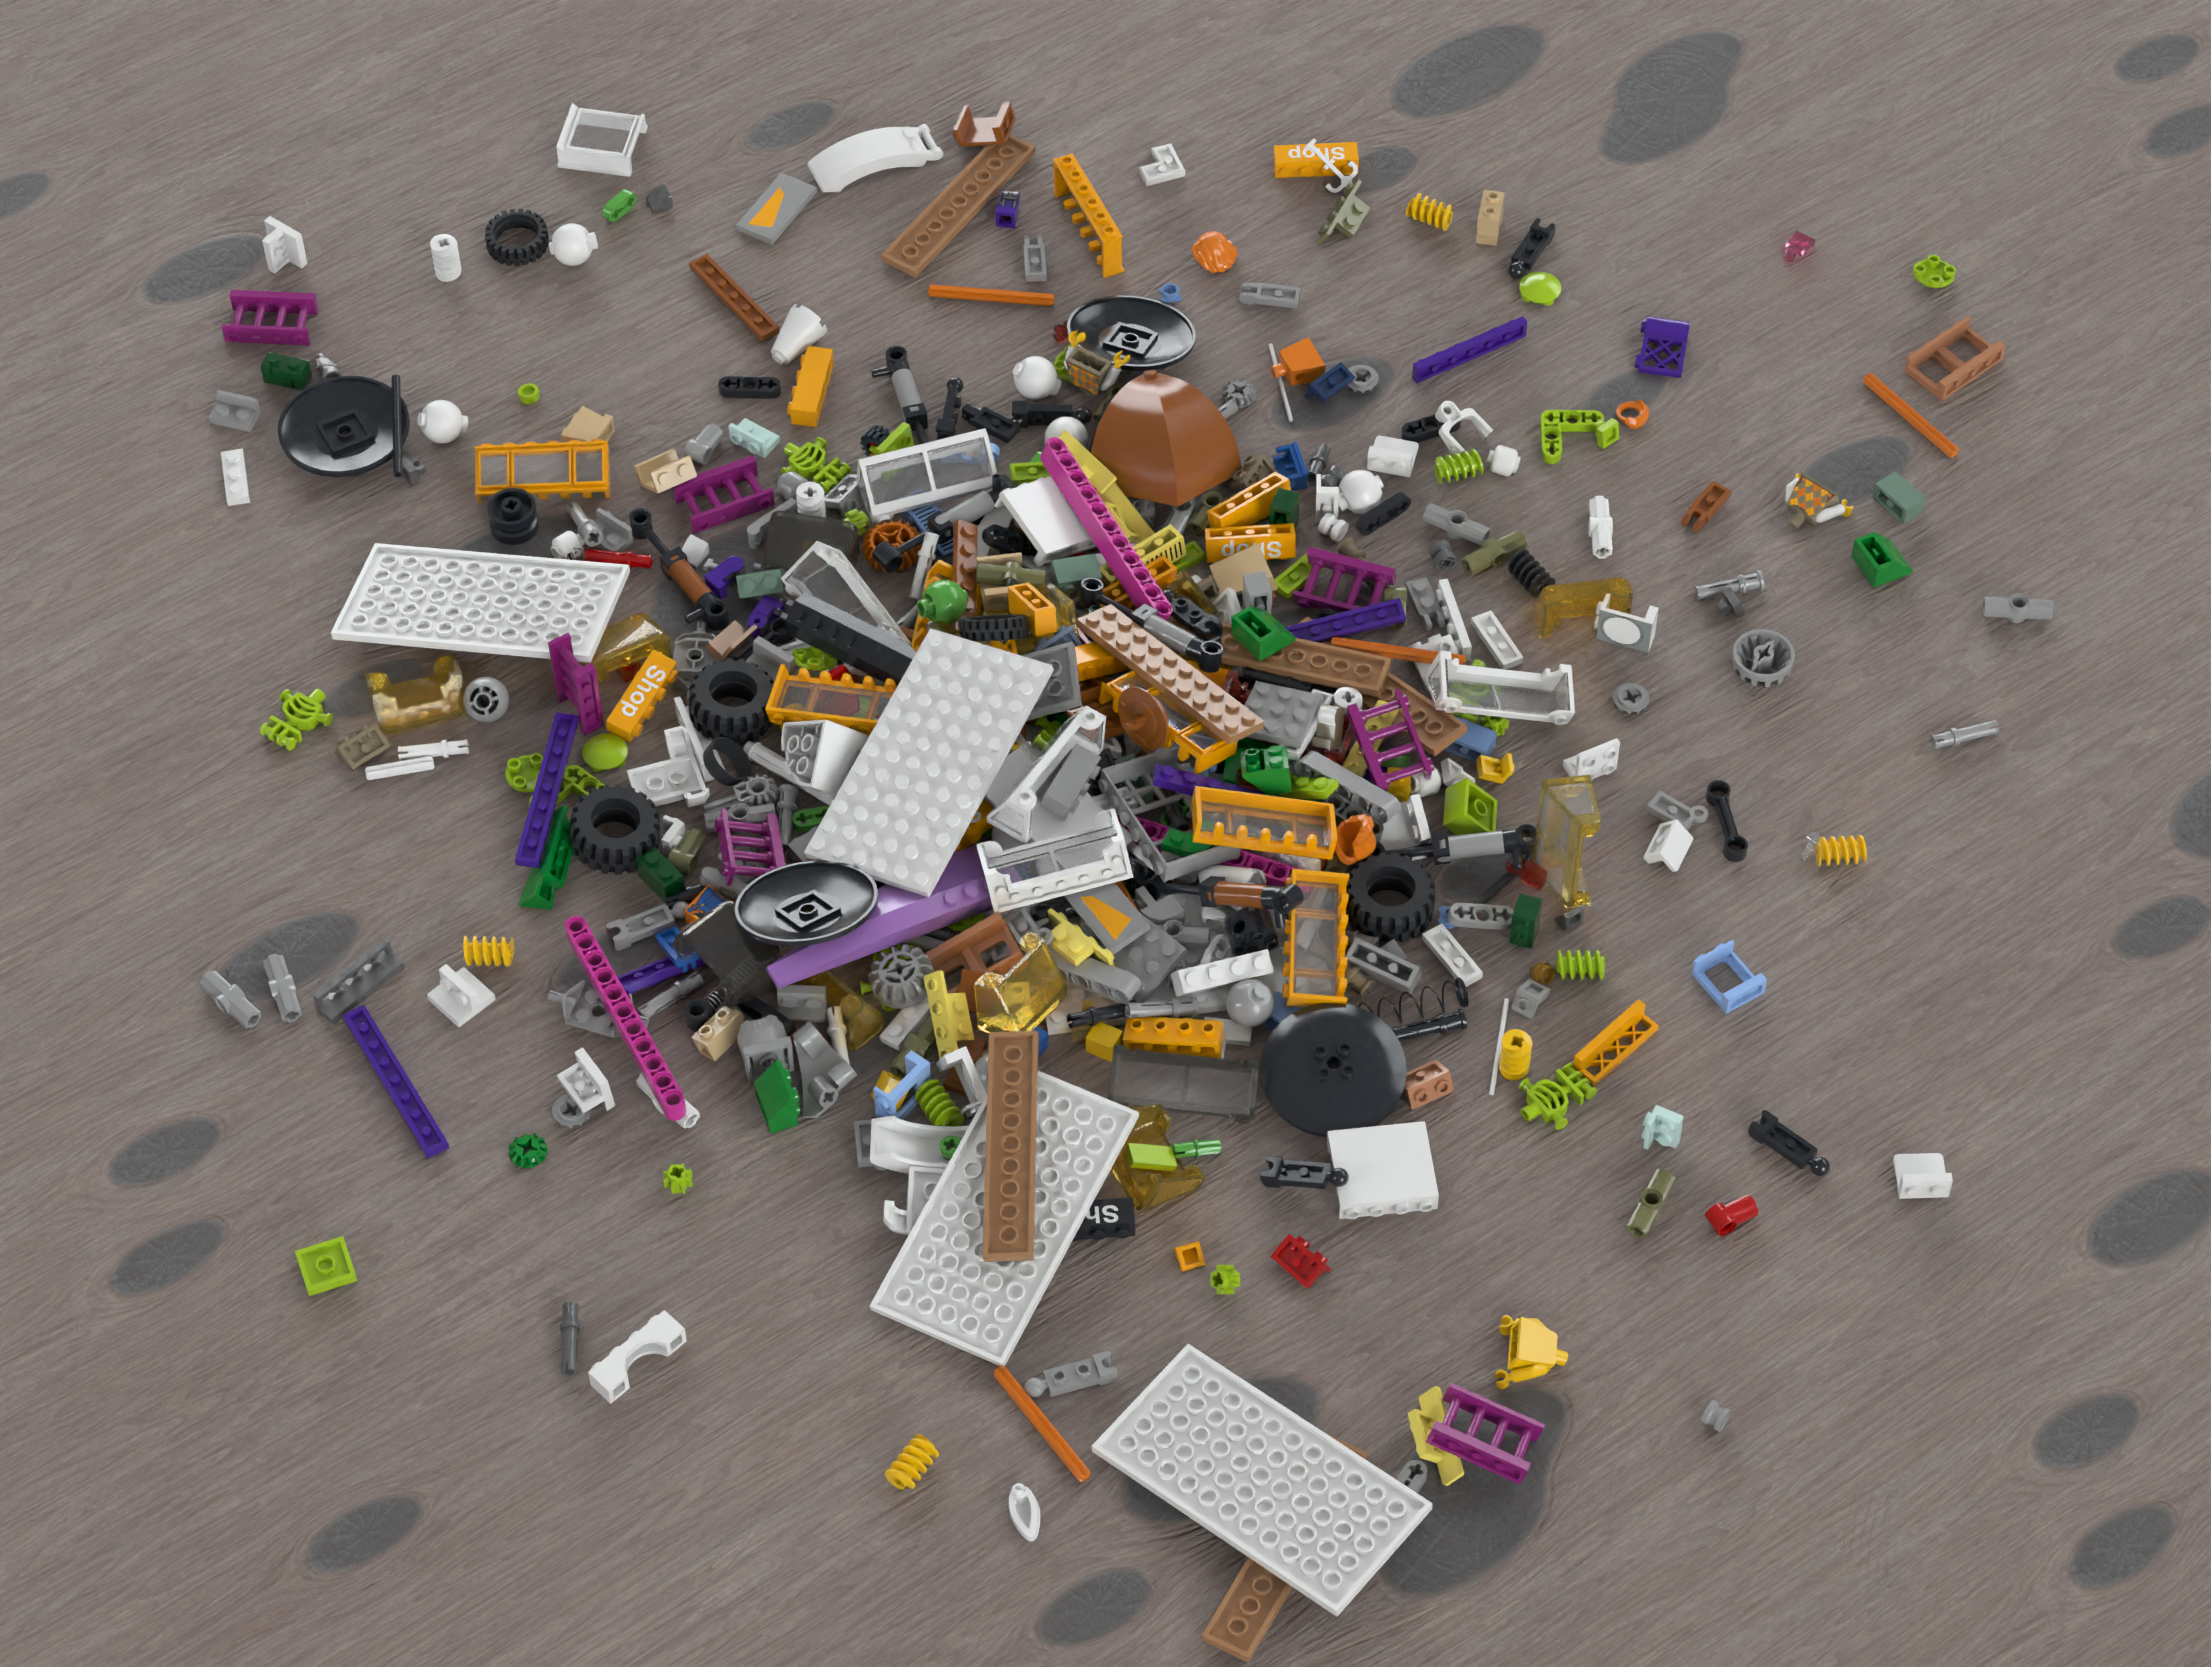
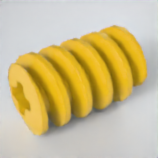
M1418 193L1416 197L1410 200L1406 209L1407 217L1412 216L1413 219H1420V222H1427L1428 225L1432 226L1435 224L1436 228H1442L1443 231L1448 230L1453 217L1452 205L1449 204L1444 209L1445 203L1441 201L1436 206L1437 199H1433L1429 203L1430 198L1426 196L1424 200H1421L1422 193Z
M1849 835L1846 840L1844 836H1839L1837 841L1833 836H1830L1828 841L1825 837H1820L1816 844V862L1818 867L1821 866L1822 860H1825L1826 865L1830 866L1832 859H1834L1837 866H1839L1841 859H1844L1845 864L1849 865L1850 858H1853L1855 865H1858L1859 858L1863 859L1864 864L1866 863L1867 848L1862 835H1857L1856 839Z
M464 936L463 957L466 964L471 966L475 960L477 966H481L483 961L486 966H491L494 960L497 967L501 966L502 961L506 967H509L514 957L513 937L510 943H507L505 937L502 936L500 943H497L496 937L493 936L491 942L488 943L486 936H483L481 943H478L477 936L473 937L472 942H469L467 936Z
M1512 1029L1507 1031L1502 1037L1499 1072L1505 1079L1517 1081L1523 1079L1529 1072L1532 1040L1526 1032Z
M915 1433L914 1438L910 1439L908 1443L909 1446H905L902 1453L897 1456V1461L891 1464V1469L885 1471L887 1480L898 1489L904 1490L905 1487L914 1489L915 1483L912 1479L920 1481L921 1476L918 1472L926 1473L927 1468L925 1465L932 1466L933 1464L930 1456L933 1458L939 1457L935 1446L921 1434Z

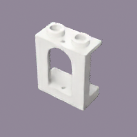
M965 1046L944 1055L936 1065L939 1072L951 1067L955 1068L970 1102L959 1114H966L967 1118L976 1115L987 1093Z

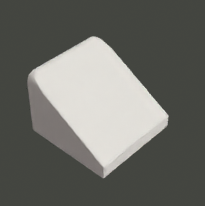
M690 535L682 551L687 555L688 563L697 568L709 555V546L707 542Z
M1203 907L1202 927H1210V930L1225 931L1226 914L1217 908Z

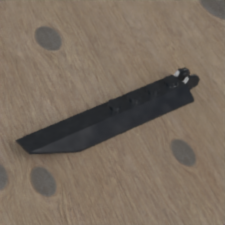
M807 592L795 601L782 595L780 596L779 600L782 603L792 606L789 614L779 608H775L773 611L774 614L786 619L787 634L884 683L886 679H892L895 681L896 686H898L917 653L909 643Z

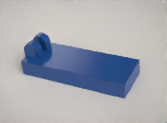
M676 926L654 934L656 943L677 968H681L683 973L688 971L687 964L690 965L691 969L697 967L695 962L699 960L697 950Z

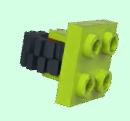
M904 422L892 433H889L887 428L884 430L882 425L872 426L861 437L860 444L863 445L861 447L862 450H866L865 455L870 457L914 446L911 427ZM905 467L881 472L882 480L890 483Z

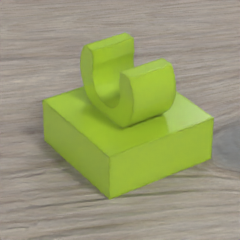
M1611 418L1607 422L1599 420L1594 423V427H1596L1594 434L1597 437V444L1602 449L1620 439L1618 421Z

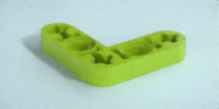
M1596 410L1544 411L1541 414L1540 421L1543 461L1548 464H1556L1561 460V432H1596L1594 423L1599 420L1604 421V415ZM1569 418H1574L1578 422L1572 424L1567 422L1566 420ZM1553 434L1557 438L1551 440L1546 438L1545 436ZM1550 448H1554V449H1553V452H1554L1553 455L1550 454V452H1549V451H1550Z
M569 765L565 770L561 785L563 790L559 793L556 806L573 792L580 797L584 794L589 795V792L583 790L586 786L593 785L599 790L604 784L580 766Z

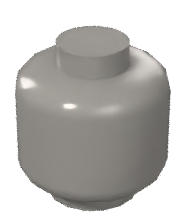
M794 471L784 473L779 477L776 484L778 495L785 500L790 498L796 500V489L802 483L808 482V480Z

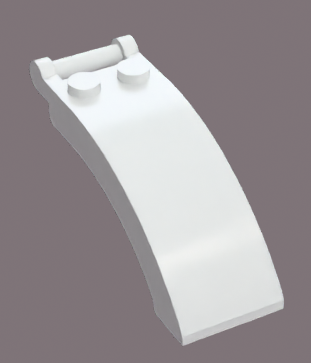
M926 124L918 127H886L862 132L839 141L813 157L807 165L822 192H841L848 184L877 171L896 167H922L926 164L927 160L936 161L941 159L943 151L935 144L930 135V129ZM920 138H923V139H924V141H925L926 145L928 146L929 150L926 149V147L924 146V144H923V142H922V140H921Z
M894 1115L872 1119L870 1161L877 1166L908 1174L909 1166L946 1169L950 1161L942 1157L939 1146L940 1141L946 1136L963 1138L969 1126L923 1125L898 1119Z

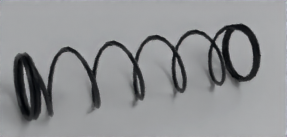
M1456 978L1455 984L1447 980L1442 987L1441 1002L1437 993L1431 987L1425 986L1421 992L1419 1007L1415 998L1409 992L1404 991L1399 1000V1013L1391 1000L1387 997H1382L1378 1003L1377 1016L1380 1018V1004L1383 999L1389 1001L1397 1014L1400 1024H1402L1401 1001L1404 994L1410 995L1420 1012L1421 1018H1424L1422 1005L1424 989L1429 988L1435 994L1443 1013H1445L1444 988L1446 983H1451L1455 987L1457 999L1463 1008L1469 1005L1468 992L1461 978ZM1459 984H1460V986H1461V989H1462V992H1463V996H1462V994H1461V992H1460ZM1361 1002L1358 1005V1007H1360L1362 1004L1367 1006L1370 1012L1374 1014L1372 1009L1366 1003Z

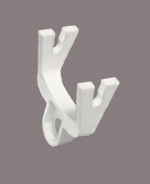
M1444 401L1438 407V411L1435 414L1436 419L1444 423L1439 429V435L1452 455L1454 453L1461 454L1462 451H1465L1449 433L1451 427L1465 419L1471 420L1482 439H1485L1493 431L1474 409L1466 408L1460 411L1452 401Z

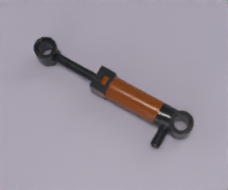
M644 508L633 510L629 515L632 536L637 539H649L661 554L662 572L669 580L673 579L698 609L685 616L686 623L690 624L705 617L708 627L712 630L725 629L729 624L726 602L717 598L688 563L687 555L679 546L669 551L653 532L650 511Z
M1155 873L1140 885V887H1145L1155 901L1171 892L1200 895L1201 907L1216 908L1219 905L1274 910L1277 928L1285 927L1284 914L1295 909L1304 900L1302 890L1295 884H1288L1282 887L1225 881V877L1210 876L1197 886L1172 883V880L1164 883L1161 877Z

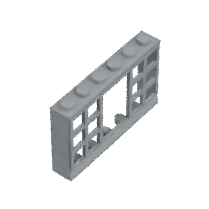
M1177 746L1101 770V777L1098 781L1101 792L1106 794L1111 807L1116 809L1120 815L1122 824L1128 827L1132 839L1138 842L1144 857L1149 859L1154 872L1161 877L1164 883L1228 860L1238 859L1241 848L1214 845L1211 849L1184 858L1173 853L1163 858L1156 847L1162 846L1164 839L1152 842L1136 818L1135 814L1182 799L1192 812V796L1179 793L1178 795L1165 798L1159 789L1161 787L1153 785V779L1149 774L1153 772L1156 763L1188 772V767L1185 763L1181 765L1176 764ZM1143 775L1149 786L1135 789L1129 779ZM1124 781L1130 792L1120 794L1114 784ZM1153 790L1160 801L1146 805L1140 794ZM1134 797L1140 807L1131 810L1124 799ZM1202 811V819L1214 823L1221 822L1220 813L1210 814L1208 811ZM1193 829L1186 831V833L1192 834Z

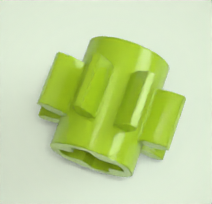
M852 509L844 513L846 519L842 520V525L848 535L853 534L854 537H859L867 533L865 527L869 526V520L863 511L858 512L857 509Z
M1484 715L1480 719V726L1497 732V737L1504 735L1505 729L1509 727V720L1506 717Z
M684 1163L681 1165L671 1164L668 1171H663L664 1188L670 1187L672 1194H684L688 1186H693L691 1179L693 1177L692 1170H686Z
M1216 1265L1217 1270L1210 1273V1286L1217 1289L1216 1294H1234V1288L1240 1286V1273L1234 1270V1265Z

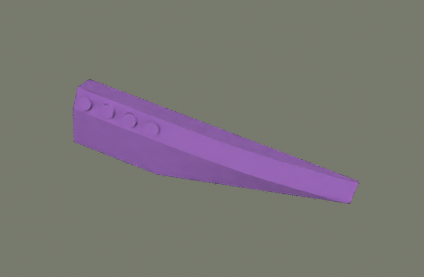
M974 845L953 853L929 898L885 884L878 889V904L874 913L860 927L828 942L796 946L773 962L766 970L777 988L787 986L993 909L977 846ZM1012 865L996 869L1001 874H1009L1011 883L1022 881Z

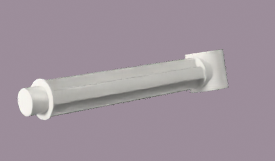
M749 741L743 748L750 761H754L829 806L839 791H818L796 783L794 777L789 775L785 768L784 761L786 759L764 747L760 742L753 743Z

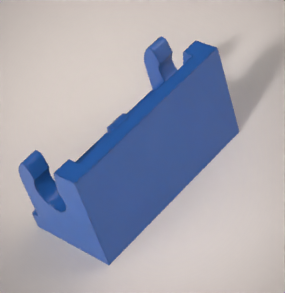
M1297 442L1277 447L1275 449L1276 453L1285 452L1282 455L1273 456V463L1278 473L1289 479L1291 491L1307 489L1308 472Z

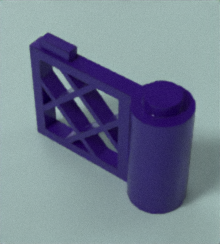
M1647 316V320H1642L1640 333H1644L1641 355H1636L1635 368H1639L1638 372L1681 378L1690 322ZM1647 342H1656L1660 347L1652 351L1647 346ZM1672 345L1682 346L1681 350L1675 354L1668 347ZM1664 350L1669 357L1661 361L1656 355ZM1650 358L1657 363L1653 367L1644 366V362ZM1674 361L1678 365V370L1668 369L1665 365Z

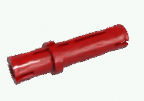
M586 548L584 553L585 561L629 565L630 569L632 567L651 569L653 563L652 555L635 554L633 551H627L626 553Z

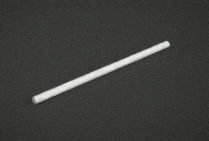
M1270 343L1268 346L1273 364L1276 365L1278 362L1273 344ZM1278 377L1288 420L1292 422L1293 418L1282 377Z
M1508 998L1504 999L1489 1091L1490 1095H1494L1501 1043L1509 1004Z

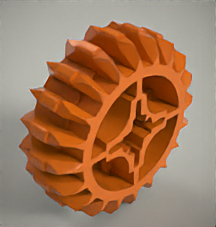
M891 519L889 523L882 521L881 525L874 524L873 529H868L867 534L864 535V542L862 544L864 557L868 560L869 565L874 566L877 571L882 568L872 556L877 545L888 541L893 546L898 547L920 533L917 532L915 527H911L909 522L903 524L901 519L898 522H894ZM923 543L902 554L904 558L903 563L897 570L903 573L905 567L911 569L912 564H917L918 552L921 551Z

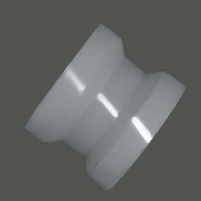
M1712 1400L1705 1409L1701 1422L1705 1425L1710 1424L1714 1427V1430L1721 1432L1728 1422L1732 1410L1722 1408L1717 1401Z

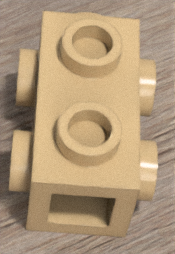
M724 1005L691 1037L698 1052L716 1061L737 1041L740 1025L745 1019L743 1014L737 1009L732 1010Z

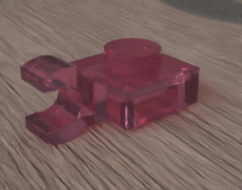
M1796 231L1786 243L1785 252L1787 255L1784 257V260L1792 263L1798 255L1805 257L1813 248L1815 239Z

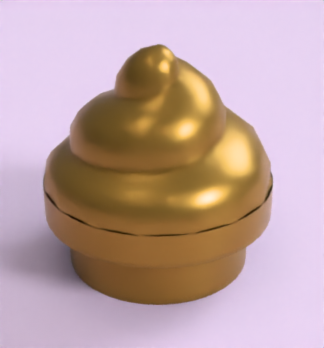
M1542 961L1530 968L1532 980L1541 985H1548L1554 978L1555 970L1549 963Z

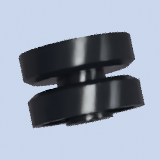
M508 488L495 493L490 498L487 510L491 533L496 540L503 544L517 545L531 540L536 535L539 528L536 503L529 492L518 488Z

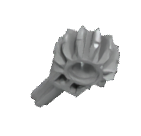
M756 773L753 778L747 776V782H741L732 786L733 795L704 804L703 809L705 813L721 811L722 808L729 810L736 803H744L747 806L776 804L778 787L774 779H769L767 774L759 777Z

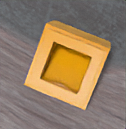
M1199 1241L1173 1248L1181 1272L1206 1265Z

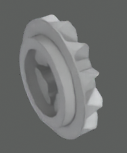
M1355 365L1348 369L1355 376V379L1347 386V389L1352 388L1354 393L1356 391L1364 393L1365 390L1371 392L1373 387H1377L1379 377L1373 368L1366 365Z
M1236 379L1235 382L1228 381L1227 385L1223 386L1221 397L1225 403L1228 400H1232L1238 408H1242L1254 402L1256 390H1254L1253 384H1248L1246 380L1239 382Z
M1625 683L1615 689L1612 699L1614 706H1618L1620 712L1627 711L1628 714L1631 712L1639 714L1641 710H1646L1650 697L1647 690L1641 685ZM1627 695L1631 699H1635V702L1633 703L1630 700H1627Z
M569 1094L559 1097L552 1107L554 1120L559 1122L561 1127L566 1125L571 1129L575 1125L582 1126L585 1120H589V1115L592 1112L590 1109L582 1113ZM568 1106L572 1108V1110H576L575 1116L571 1113H568Z

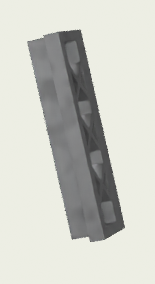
M384 938L313 995L317 1012L332 1025L340 1020L343 1014L351 1011L405 968L404 962L392 952L390 941Z

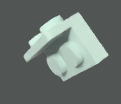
M746 418L738 425L731 423L728 426L729 439L734 444L740 445L751 453L763 458L780 443V436Z
M1656 1105L1652 1113H1647L1643 1122V1126H1645L1641 1136L1644 1139L1643 1148L1648 1150L1654 1139L1663 1146H1671L1676 1149L1681 1138L1684 1116Z

